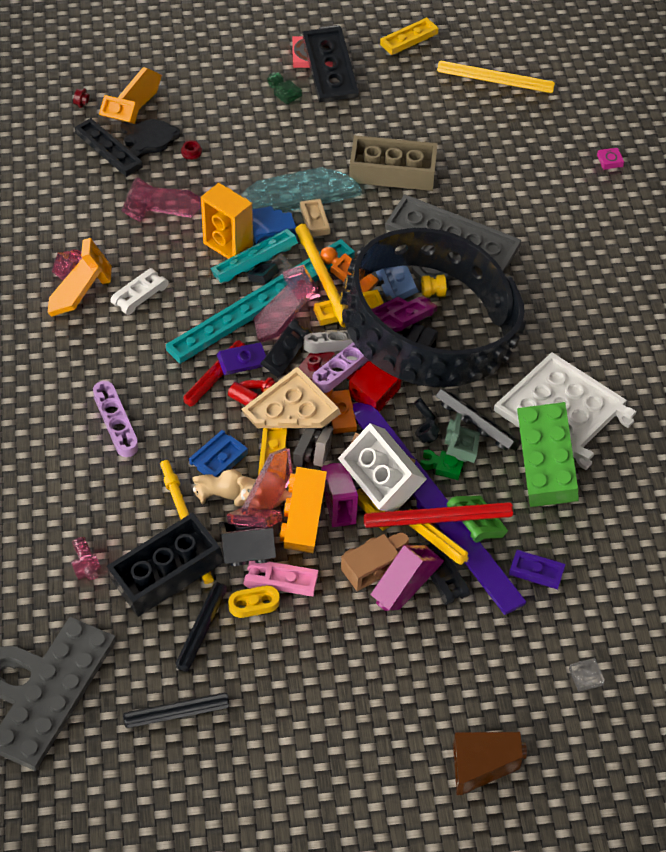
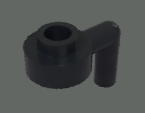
M419 398L414 402V405L426 421L418 427L415 435L421 443H431L438 438L440 428L435 422L436 417L423 399Z

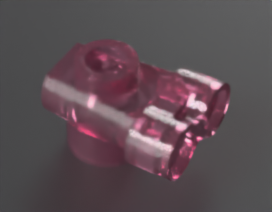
M79 537L73 540L72 544L79 558L71 561L78 580L87 577L88 581L98 578L97 570L101 569L96 554L91 556L92 553L86 538Z

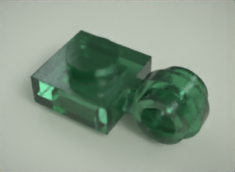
M279 72L269 74L267 78L268 85L274 88V95L286 105L302 97V90L292 81L284 82L283 76Z

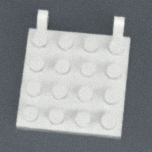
M552 352L494 405L496 413L519 427L517 408L565 402L573 457L576 458L579 466L585 470L592 465L590 459L594 456V453L583 447L615 416L618 417L622 425L629 428L634 423L632 417L636 414L634 409L625 406L626 399Z

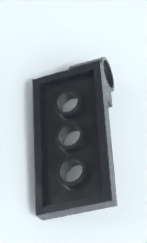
M341 26L319 27L317 30L302 31L303 42L319 103L357 98L359 91ZM329 46L331 49L323 50L321 47ZM330 61L333 62L335 66L329 67L325 63ZM336 78L340 82L334 84L330 82V79Z

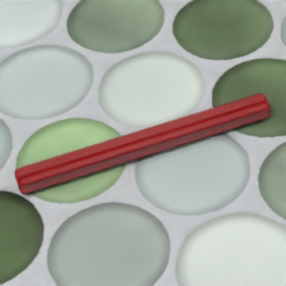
M508 502L364 514L365 528L509 518L513 516V505Z

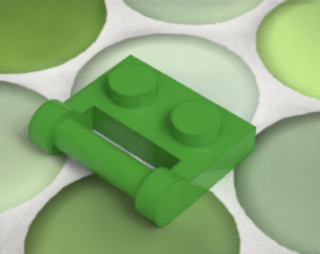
M456 496L448 501L447 507L487 503L481 496ZM499 518L462 521L471 532L470 536L476 543L483 539L503 538L508 532Z

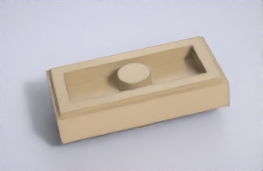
M321 199L301 201V213L312 237L330 234V226Z

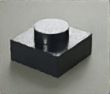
M261 262L247 275L250 282L266 284L273 279L279 272L277 264Z

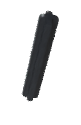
M219 582L213 584L176 661V668L178 670L189 671L226 593V585Z
M223 692L123 713L124 725L126 728H132L225 709L229 707V698L227 693Z

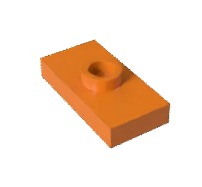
M333 391L329 399L341 412L340 415L331 421L333 434L357 431L350 391Z

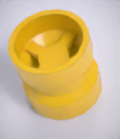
M429 275L422 276V296L430 298L436 293L438 297H445V275H437L435 279Z

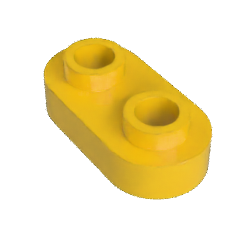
M267 585L236 591L229 597V611L238 618L273 612L279 606V592L276 588ZM269 600L270 603H263V601ZM244 605L245 608H238V606Z

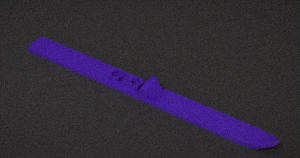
M360 402L352 404L355 419L363 430L370 423L384 428L406 455L415 459L378 410L371 405ZM416 460V467L427 478L412 494L416 499L417 508L447 507L448 500ZM462 521L434 523L443 534L468 552L467 557L469 559L464 563L504 615L526 604V600L480 542H474L470 536L471 532Z

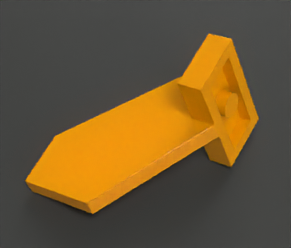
M143 67L118 98L104 95L99 115L135 124L139 109L157 93L162 75Z
M91 238L83 240L82 259L49 297L48 314L51 317L75 310L96 278L102 284L111 282L112 266Z

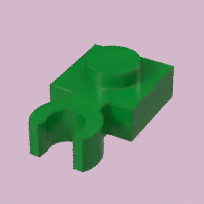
M424 450L423 458L429 459V461L421 460L420 462L424 470L436 469L435 475L459 480L464 461L446 454V451H441L440 456H438L431 450Z

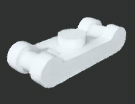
M150 268L113 294L111 303L116 307L120 306L126 315H130L138 305L158 291L165 290L169 281L163 276L159 277L158 272Z

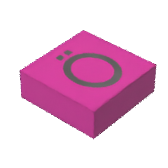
M618 148L598 150L597 157L603 170L623 167L624 160Z

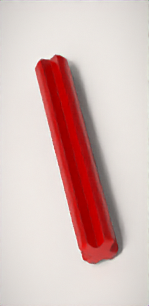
M237 340L230 348L245 346V343ZM219 360L183 396L185 404H188L190 407L194 406L224 374Z

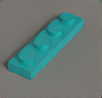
M285 229L210 269L213 276L220 283L230 281L235 275L249 271L261 262L269 261L280 252L290 250L293 245L298 243L297 238L289 229Z

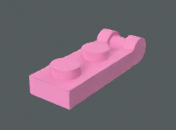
M255 560L249 561L247 567L249 573L245 575L243 583L247 588L267 585L276 588L277 591L314 596L318 570L274 562L255 563ZM261 572L266 573L265 576H260L259 574Z

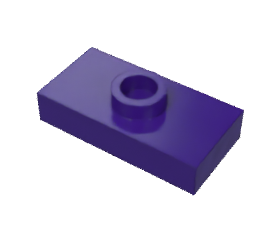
M261 342L225 349L217 353L224 375L261 368L263 366L260 363L266 356Z
M516 550L509 575L558 590L565 564Z

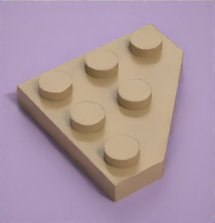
M298 367L242 408L244 415L256 428H323L341 414L339 408Z

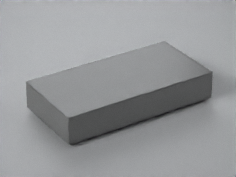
M323 428L316 442L313 461L316 466L323 467L330 452L333 428Z

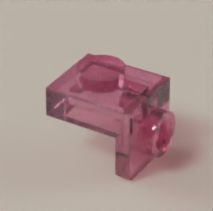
M72 249L71 251L57 253L52 273L64 281L82 259V252Z

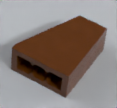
M455 732L453 755L456 795H463L519 770L522 759L527 757L526 742H521V733Z

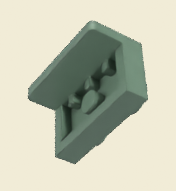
M457 413L455 420L450 419L447 426V435L444 444L448 445L446 454L454 456L460 461L474 463L477 457L480 433L461 427L462 414Z

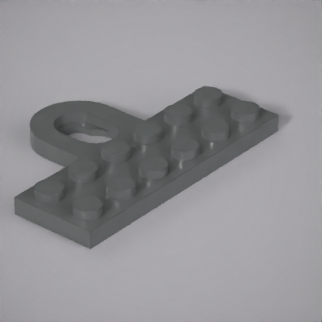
M404 194L385 223V229L389 231L407 228H431L459 235L485 250L495 259L504 273L521 246V239ZM425 245L421 249L424 251H432L435 247L432 245ZM449 253L452 259L461 260V256L458 253ZM412 266V272L419 281H421V277L424 275H429L435 279L437 275L444 274L446 282L452 278V276L435 269Z
M69 617L43 658L15 646L0 647V672L7 667L13 669L25 668L31 672L30 679L20 686L10 685L0 677V699L13 704L0 724V756L37 771L115 644L116 637Z

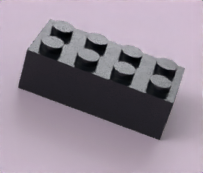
M192 512L106 567L111 581L137 617L223 564L224 560L220 546Z

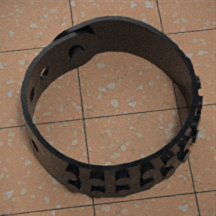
M407 228L391 231L374 238L366 246H362L359 249L356 260L352 259L347 271L351 273V276L347 274L342 286L346 291H342L340 296V305H343L342 320L355 346L378 368L396 378L413 384L446 388L466 385L483 379L488 375L494 374L503 362L507 363L513 355L510 348H516L520 340L517 333L522 334L526 325V321L523 320L525 313L524 303L513 278L509 274H504L495 259L480 246L459 235L443 230ZM406 245L404 249L395 251L397 247ZM425 245H432L435 247L432 251H424L421 249ZM449 253H458L461 256V260L452 259ZM397 266H419L441 271L463 282L479 297L491 321L501 327L504 337L491 344L466 350L436 349L416 343L393 331L374 314L363 296L360 281L375 271ZM475 266L482 270V277L476 273Z

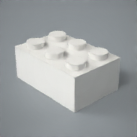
M371 423L338 458L376 507L385 512L398 511L427 479L384 428Z

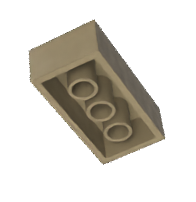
M354 135L349 168V183L433 191L438 143Z

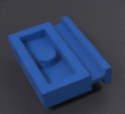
M221 430L189 458V464L196 466L197 470L203 475L212 474L215 477H219L223 471L232 469L248 454V448L231 435H226L224 430Z

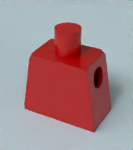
M367 361L360 369H357L347 377L350 380V396L356 402L371 405L378 411L401 389V379L388 374L371 361Z

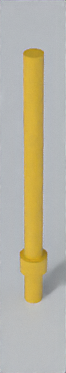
M164 460L160 463L165 476L164 483L171 492L180 519H183L189 515L179 488L180 481L177 474H174L170 461ZM211 571L202 576L204 584L214 581Z

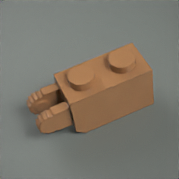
M397 533V535L394 534L389 538L385 534L377 538L373 537L360 547L349 549L341 556V570L356 591L369 586L383 577L402 547L408 545V535L406 533Z

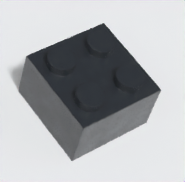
M269 517L219 522L221 548L225 564L241 566L245 564V561L255 560V563H266L271 558H276L273 527Z

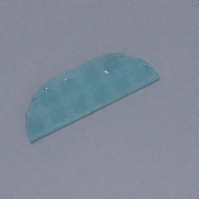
M319 167L317 169L258 180L249 186L241 196L252 202V210L271 206L274 211L280 209L284 213L300 209L301 201L321 199L322 204L361 196V188L348 175L336 170Z

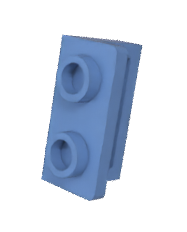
M408 266L389 267L375 271L379 280H384V284L381 286L386 297L391 296L392 299L396 297L405 299L419 292Z

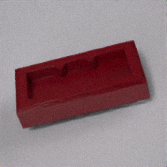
M309 353L298 368L312 381L314 372L335 357V353Z

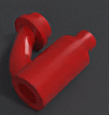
M271 377L266 380L234 382L228 390V396L246 406L259 396V394L250 389H262L263 393L264 389L270 388L276 382Z

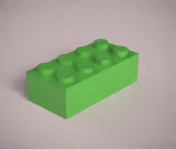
M561 402L517 408L530 507L579 501L566 403Z

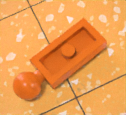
M325 247L321 250L320 256L325 264H333L330 268L331 273L343 282L347 274L351 276V273L347 272L352 261L351 257L344 253L339 258L337 251L333 247ZM372 274L364 277L360 281L362 292L371 291L378 284L379 279Z

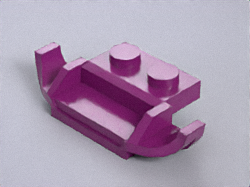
M420 296L409 302L396 297L371 310L389 328L399 332L426 317L432 316L437 311V305L425 296Z

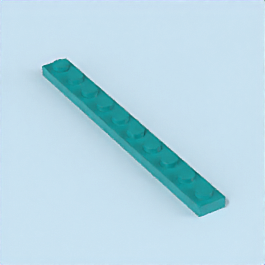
M341 239L328 246L333 247L337 251L339 258L344 253L352 259L355 258V251ZM310 258L166 344V351L181 364L319 280ZM325 264L329 273L333 264Z

